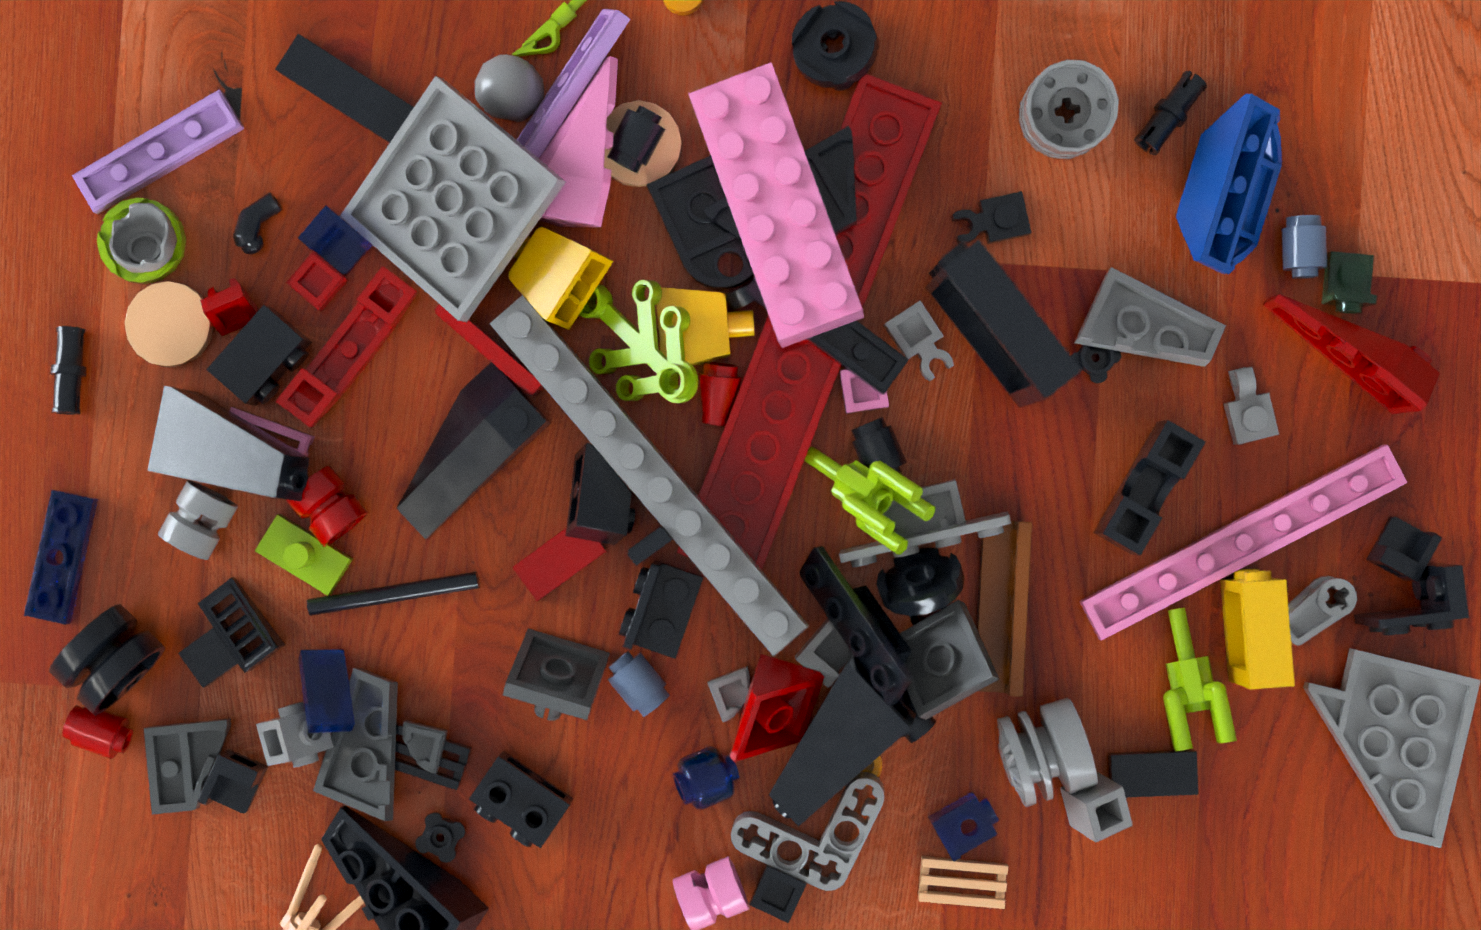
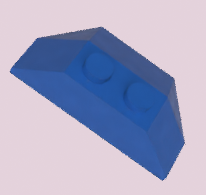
M1244 94L1200 135L1175 216L1193 260L1222 274H1230L1235 269V265L1243 261L1257 247L1282 167L1281 136L1277 125L1280 121V109L1253 94Z

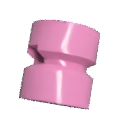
M729 856L708 864L703 874L693 870L674 878L672 881L681 910L691 930H701L715 924L717 915L722 914L726 918H730L750 909L742 883Z

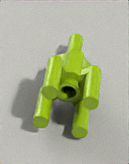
M815 447L808 449L804 461L835 481L831 490L832 495L842 501V506L847 512L856 517L857 527L897 555H901L906 550L908 540L894 531L895 522L883 515L891 506L892 501H896L924 521H928L933 517L936 510L935 506L921 498L923 488L884 462L875 461L870 465V468H867L857 460L842 466Z
M1185 608L1168 610L1178 657L1177 662L1166 664L1171 689L1167 690L1163 695L1173 749L1175 751H1182L1193 748L1186 713L1210 709L1217 743L1237 741L1226 687L1219 681L1214 682L1209 656L1195 658Z

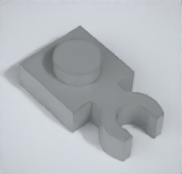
M921 300L883 325L903 356L910 359L916 354L921 360L920 372L929 382L935 378L929 368V363L932 359L942 360L947 369L954 366L950 354L936 348L934 343L944 335Z

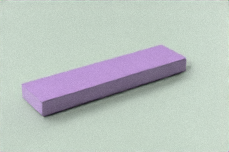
M613 9L601 10L517 138V141L538 159L630 21L621 11Z
M219 89L73 174L72 177L92 211L100 214L245 128L225 94Z

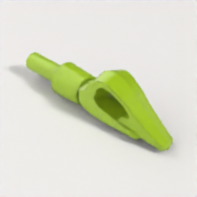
M571 0L568 4L563 2L551 15V18L522 44L520 49L511 55L520 57L548 54L555 51L560 44V29H563L577 17L575 12L587 0ZM546 37H551V45L535 49L537 42Z

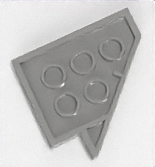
M1350 648L1340 690L1304 681L1303 688L1392 834L1401 839L1441 848L1481 680Z

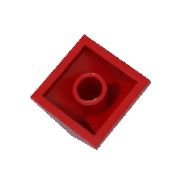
M760 654L738 721L730 758L737 762L799 743L805 734L824 680L822 673Z

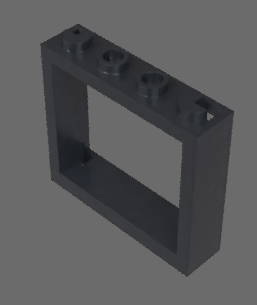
M977 240L970 247L964 241L960 242L945 254L937 265L933 267V270L929 272L933 279L925 288L1019 408L1047 399L1082 371L980 240Z

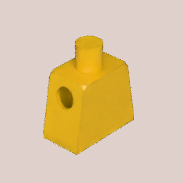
M541 226L535 230L532 237L527 236L515 253L514 257L517 260L509 271V280L543 319L569 330L613 261Z
M661 287L662 297L657 304L660 351L666 357V331L660 325V314L663 309L669 306L683 307L689 313L690 324L683 332L685 360L693 366L729 357V338L755 336L753 310L727 312L725 293ZM674 313L672 323L676 326L678 318L676 313Z

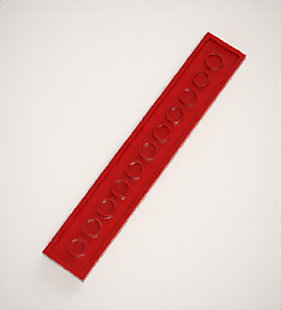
M865 74L859 79L840 128L842 130L849 126L853 136L857 224L836 235L862 309L942 105L939 101L869 74ZM769 314L698 495L761 570L765 564L841 366L807 339L782 348ZM679 546L676 553L688 557Z

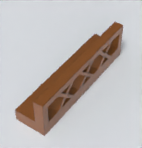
M1011 521V524L1003 526V533L981 538L976 628L999 679L979 691L1001 692L1009 696L1023 697L1032 522Z

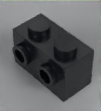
M504 750L497 757L469 798L470 801L476 804L474 810L480 816L492 823H495L497 819L511 828L510 835L519 843L527 847L535 844L540 849L574 799Z

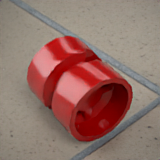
M331 466L322 468L308 478L301 501L286 500L300 519L309 518L311 520L309 530L323 547H327L340 539L368 514V511L354 494L345 495L343 493L345 483Z

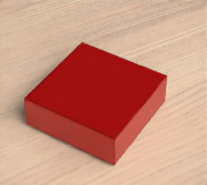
M313 250L288 279L286 284L322 312L349 279Z

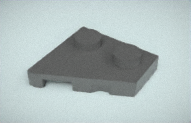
M231 718L144 728L152 815L192 811L200 808L201 803L198 802V798L218 754L221 753L231 727Z

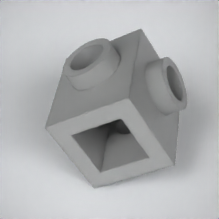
M304 702L295 703L279 708L280 717L256 724L267 766L291 761L294 768L319 761L318 752L334 747L331 739V725L325 716L323 706L305 709Z

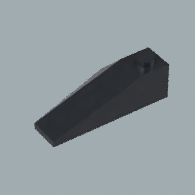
M492 362L489 363L461 389L397 509L425 539H428L542 433L551 422L507 375Z
M347 806L340 807L321 839L346 883L354 884L366 906L362 908V911L368 921L374 919L380 930H476L489 910V907L458 878Z

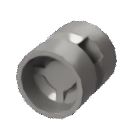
M187 480L176 499L179 507L178 511L169 512L158 531V536L172 546L192 556L209 560L220 540L217 534L218 528H227L238 506L218 492L197 482Z

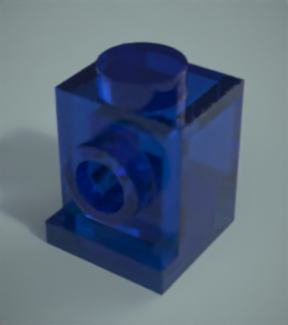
M973 792L928 816L953 862L960 859L961 855L998 835L993 824L1000 820L987 798L979 802ZM972 819L976 822L975 830L968 834L961 831L962 822Z

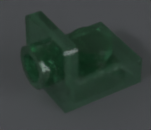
M1328 252L1327 268H1325L1322 304L1336 305L1335 312L1344 314H1362V308L1377 304V295L1371 294L1374 255Z

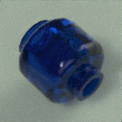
M713 746L681 758L677 765L678 771L672 774L676 789L684 805L691 803L697 810H704L730 799L735 791L733 781L740 778L737 766L730 758V754L723 757L721 752Z

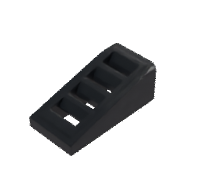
M231 577L198 603L244 673L252 671L285 645L234 577ZM232 593L236 601L219 613L214 606ZM242 608L245 615L229 626L225 619ZM251 622L254 629L241 639H238L235 633ZM260 636L263 643L249 653L245 646Z

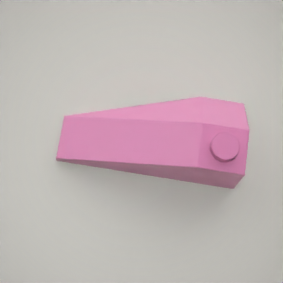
M605 57L539 158L566 181L539 221L559 227H601L611 184V170L604 168L605 149L613 146L614 133L607 130L606 123L607 117L615 107L617 58Z

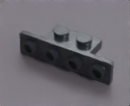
M814 547L799 572L801 578L886 704H896L912 681V675L903 663L912 650L868 587L862 586L852 589L824 547Z

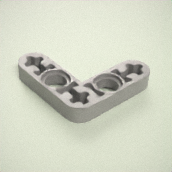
M861 772L845 786L820 840L759 812L747 811L738 815L734 820L731 831L732 843L741 853L825 891L836 890L847 880L882 808L885 798L883 783L879 777L869 772ZM866 784L871 785L872 795L876 798H867L864 801L860 815L854 811L858 801V793L855 791V788L863 790ZM848 806L851 810L844 809V807ZM842 821H850L857 825L859 835L852 841H841L835 835V827ZM751 824L758 826L757 834L769 840L770 832L776 833L772 840L770 852L764 850L766 840L754 836L751 841H746L743 839L744 831L740 828L748 829ZM790 840L799 844L802 849L801 856L794 861H787L781 858L777 848L782 842ZM809 850L815 851L813 861L821 865H827L829 860L836 862V871L839 873L831 872L828 877H824L821 875L822 867L811 861L809 870L803 868L807 863Z

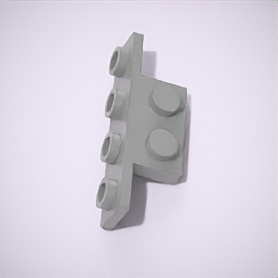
M956 479L922 487L923 494L921 498L935 506L936 509L933 517L928 521H924L896 501H892L889 509L883 514L895 522L894 531L908 540V546L901 555L893 552L895 558L918 553V545L934 541L936 548L955 545L962 542L960 535L977 532L979 538L995 536L1004 532V525L1011 524L1008 511L966 521ZM876 541L842 549L839 556L841 563L851 561L852 567H860L877 562L876 555L891 552V550Z

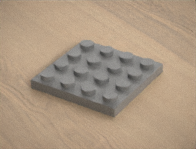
M435 76L340 216L458 321L467 322L566 181L445 79Z

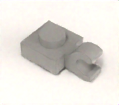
M1243 367L1228 371L1235 400L1223 404L1233 445H1240L1278 435L1279 431L1270 394L1262 393L1256 395V378L1253 368Z

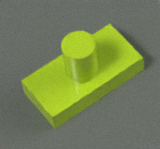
M281 514L276 515L255 549V552L327 596L333 593L353 560L352 557L332 545L323 547L311 532Z

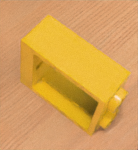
M1259 569L1237 570L1233 573V578L1220 579L1228 681L1248 689L1295 686L1286 579L1273 578L1271 570L1260 571Z

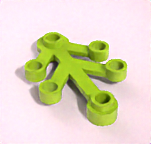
M639 280L633 286L632 297L637 305L638 330L613 306V298L608 289L599 284L579 315L584 318H600L630 348L621 350L595 349L589 357L591 370L596 374H612L620 367L648 364L657 375L641 378L638 375H624L620 377L616 384V392L620 399L623 401H638L644 395L660 393L661 396L672 403H685L689 401L697 391L698 375L693 365L685 360L683 332L690 324L688 311L683 307L669 306L663 309L660 314V325L666 331V357L658 348L655 305L659 303L662 297L660 285L653 280ZM646 287L649 288V297L647 300L644 296V291ZM674 313H676L678 318L676 326L672 323ZM603 355L606 358L605 367L602 366L601 362ZM679 376H680V378H681V385H680V387H679V385H678V378H679ZM630 382L633 384L632 394L629 393L628 389Z

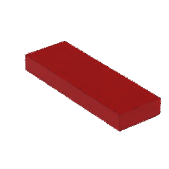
M440 304L434 309L437 316L527 394L537 397L544 390L540 382L523 364L470 318L467 322L458 321Z

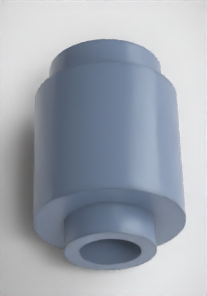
M1299 215L1286 218V228L1282 229L1283 270L1292 271V278L1294 279L1319 277L1318 270L1327 268L1326 226H1322L1320 215Z
M627 651L608 667L613 673L607 679L632 711L638 710L643 717L655 710L670 696L664 688L666 685L665 681L641 652L633 657Z

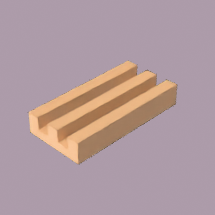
M921 856L918 900L919 902L1005 909L1004 897L1007 889L1006 875H1008L1007 863ZM929 869L984 872L997 875L996 881L929 875ZM928 885L995 891V896L928 890Z

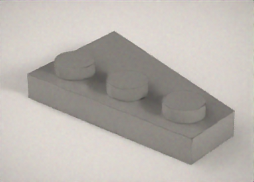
M1111 267L1100 285L1074 343L1205 367L1212 360L1226 325Z

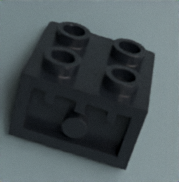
M656 560L652 562L650 568L643 566L633 593L640 595L636 609L629 607L626 611L618 634L626 637L623 647L632 650L634 645L676 659L703 577Z
M1429 562L1419 581L1412 582L1415 598L1420 600V607L1355 614V623L1369 626V632H1383V635L1410 633V625L1412 627H1427V630L1454 628V620L1469 618L1463 565Z

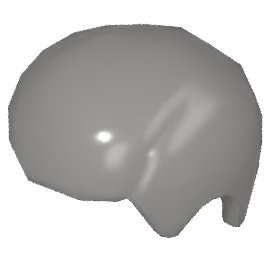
M508 54L497 55L483 63L474 81L477 102L484 108L486 113L495 118L515 122L524 121L534 114L544 98L542 77L533 65L518 56Z
M134 203L129 206V213L123 219L113 221L109 248L114 260L128 271L133 273L152 272L163 267L172 258L177 243V236L170 219L164 211L150 203Z

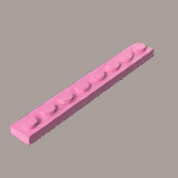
M1381 445L1079 602L1098 639L1103 640L1406 484L1407 481L1389 446Z

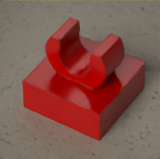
M235 278L229 279L231 287L220 292L211 287L208 289V297L200 300L203 313L221 336L243 328L258 312L257 305Z

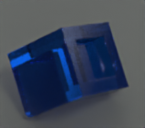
M326 205L298 237L306 246L322 256L343 275H347L372 246L367 239Z

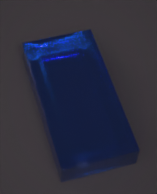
M344 649L301 650L298 660L308 733L352 731L355 720Z

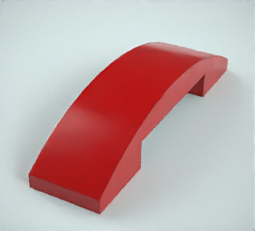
M382 266L357 297L358 303L308 367L306 369L301 368L275 402L312 428L332 408L369 364L417 295V291Z

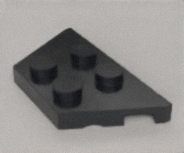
M849 126L804 151L835 236L857 224L853 136ZM726 197L703 209L710 220L741 239Z

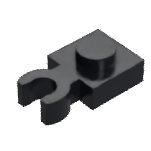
M1022 191L980 200L979 208L981 213L979 214L964 209L955 212L951 216L952 222L966 220L971 226L970 233L956 237L958 244L962 241L966 244L970 243L979 233L984 232L987 244L1031 234Z

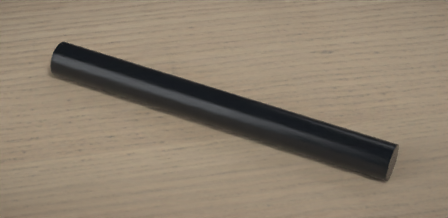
M476 571L307 599V609L309 615L313 616L480 588L479 577Z

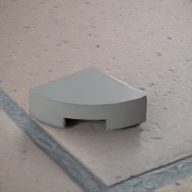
M747 666L707 682L723 723L733 718L744 705L750 687V675Z

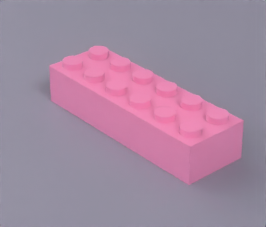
M772 62L689 93L781 347L789 346L864 318L862 306Z

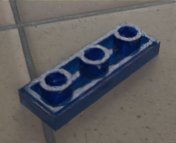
M51 490L24 616L65 625L71 623L98 502L97 498L60 490ZM58 550L63 554L61 564L57 563L55 559V554Z

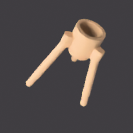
M320 844L314 846L289 909L279 923L283 930H319L321 927L315 918L326 902L327 898L325 895L318 896L307 913L299 912L297 915L322 851ZM361 896L353 900L322 930H336L364 903Z

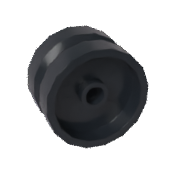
M121 604L112 606L83 628L59 653L49 669V672L67 689L82 684L77 699L95 716L107 710L128 693L155 665L165 650V646L149 631L133 635L138 621Z

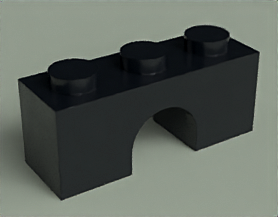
M1169 420L1156 422L1093 533L1129 554L1141 556L1162 519L1159 516V512L1166 497L1178 481L1185 479L1206 441Z

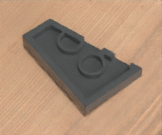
M353 668L331 735L334 747L326 750L313 789L316 793L383 821L393 820L398 682L362 668Z

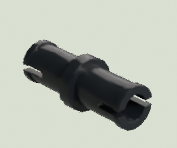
M1185 71L1166 99H1160L1156 103L1154 115L1134 138L1135 143L1142 150L1147 152L1149 147H1151L1149 153L1157 155L1174 129L1184 125L1187 120L1186 113L1200 94L1207 88L1206 82L1199 75L1195 74L1190 79L1193 75L1192 72Z
M58 326L56 327L55 364L51 365L50 374L55 375L51 413L80 415L81 378L86 377L87 367L82 366L85 329Z

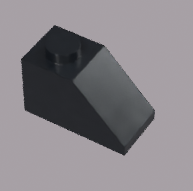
M586 443L575 454L565 536L615 545L627 533L630 534L634 526L635 509L630 508L632 493L611 465L590 443Z

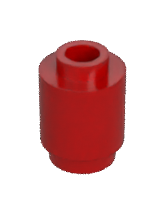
M76 705L67 716L62 736L70 740L72 746L113 759L118 752L125 753L132 740L133 729L129 728V719L106 710L95 716L86 707Z

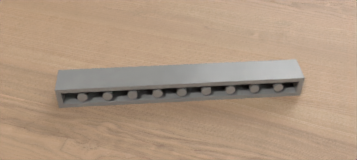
M523 295L490 323L493 329L773 656L777 655L809 627L808 623L553 326L539 315Z

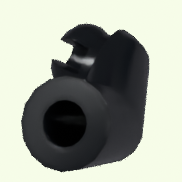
M271 192L244 208L238 216L233 239L235 245L241 247L245 254L252 255L262 249L264 242L262 237L258 235L261 224L282 211L281 205Z

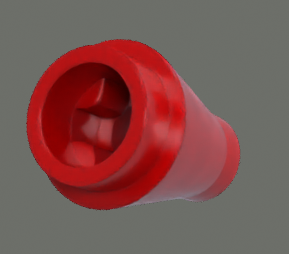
M704 362L703 371L699 372L702 423L717 426L726 425L741 377L737 376V365L721 362Z

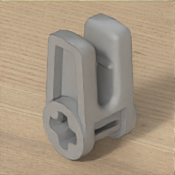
M1320 576L1314 579L1311 584L1288 603L1291 643L1296 646L1302 645L1349 614L1355 608L1357 602V592L1354 586L1346 580L1331 576ZM1329 588L1338 590L1334 594V599L1337 601L1334 605L1326 603L1330 598L1327 592Z

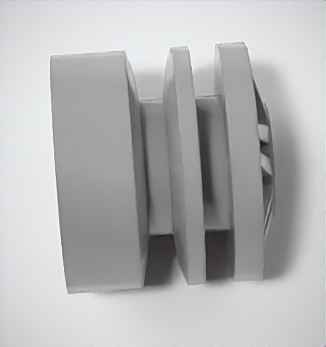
M1064 60L1048 66L1027 88L1020 102L1019 124L1024 138L1037 152L1050 158L1071 159L1087 153L1110 134L1118 116L1119 99L1112 80L1101 68L1083 60ZM1062 103H1065L1067 110H1074L1075 115L1068 120V123H1065L1063 116H1056L1055 111L1062 106Z
M1068 697L1041 705V726L1035 728L1025 711L1018 712L1017 714L1020 733L1016 732L1008 716L997 719L999 733L998 748L1011 786L1015 788L1025 807L1035 805L1037 802L1033 785L1037 783L1046 801L1053 799L1052 778L1059 777L1063 787L1069 794L1097 786V772L1090 745L1076 708Z

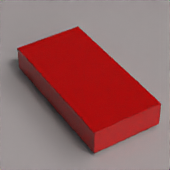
M565 528L512 568L538 602L607 552L601 542L565 536Z

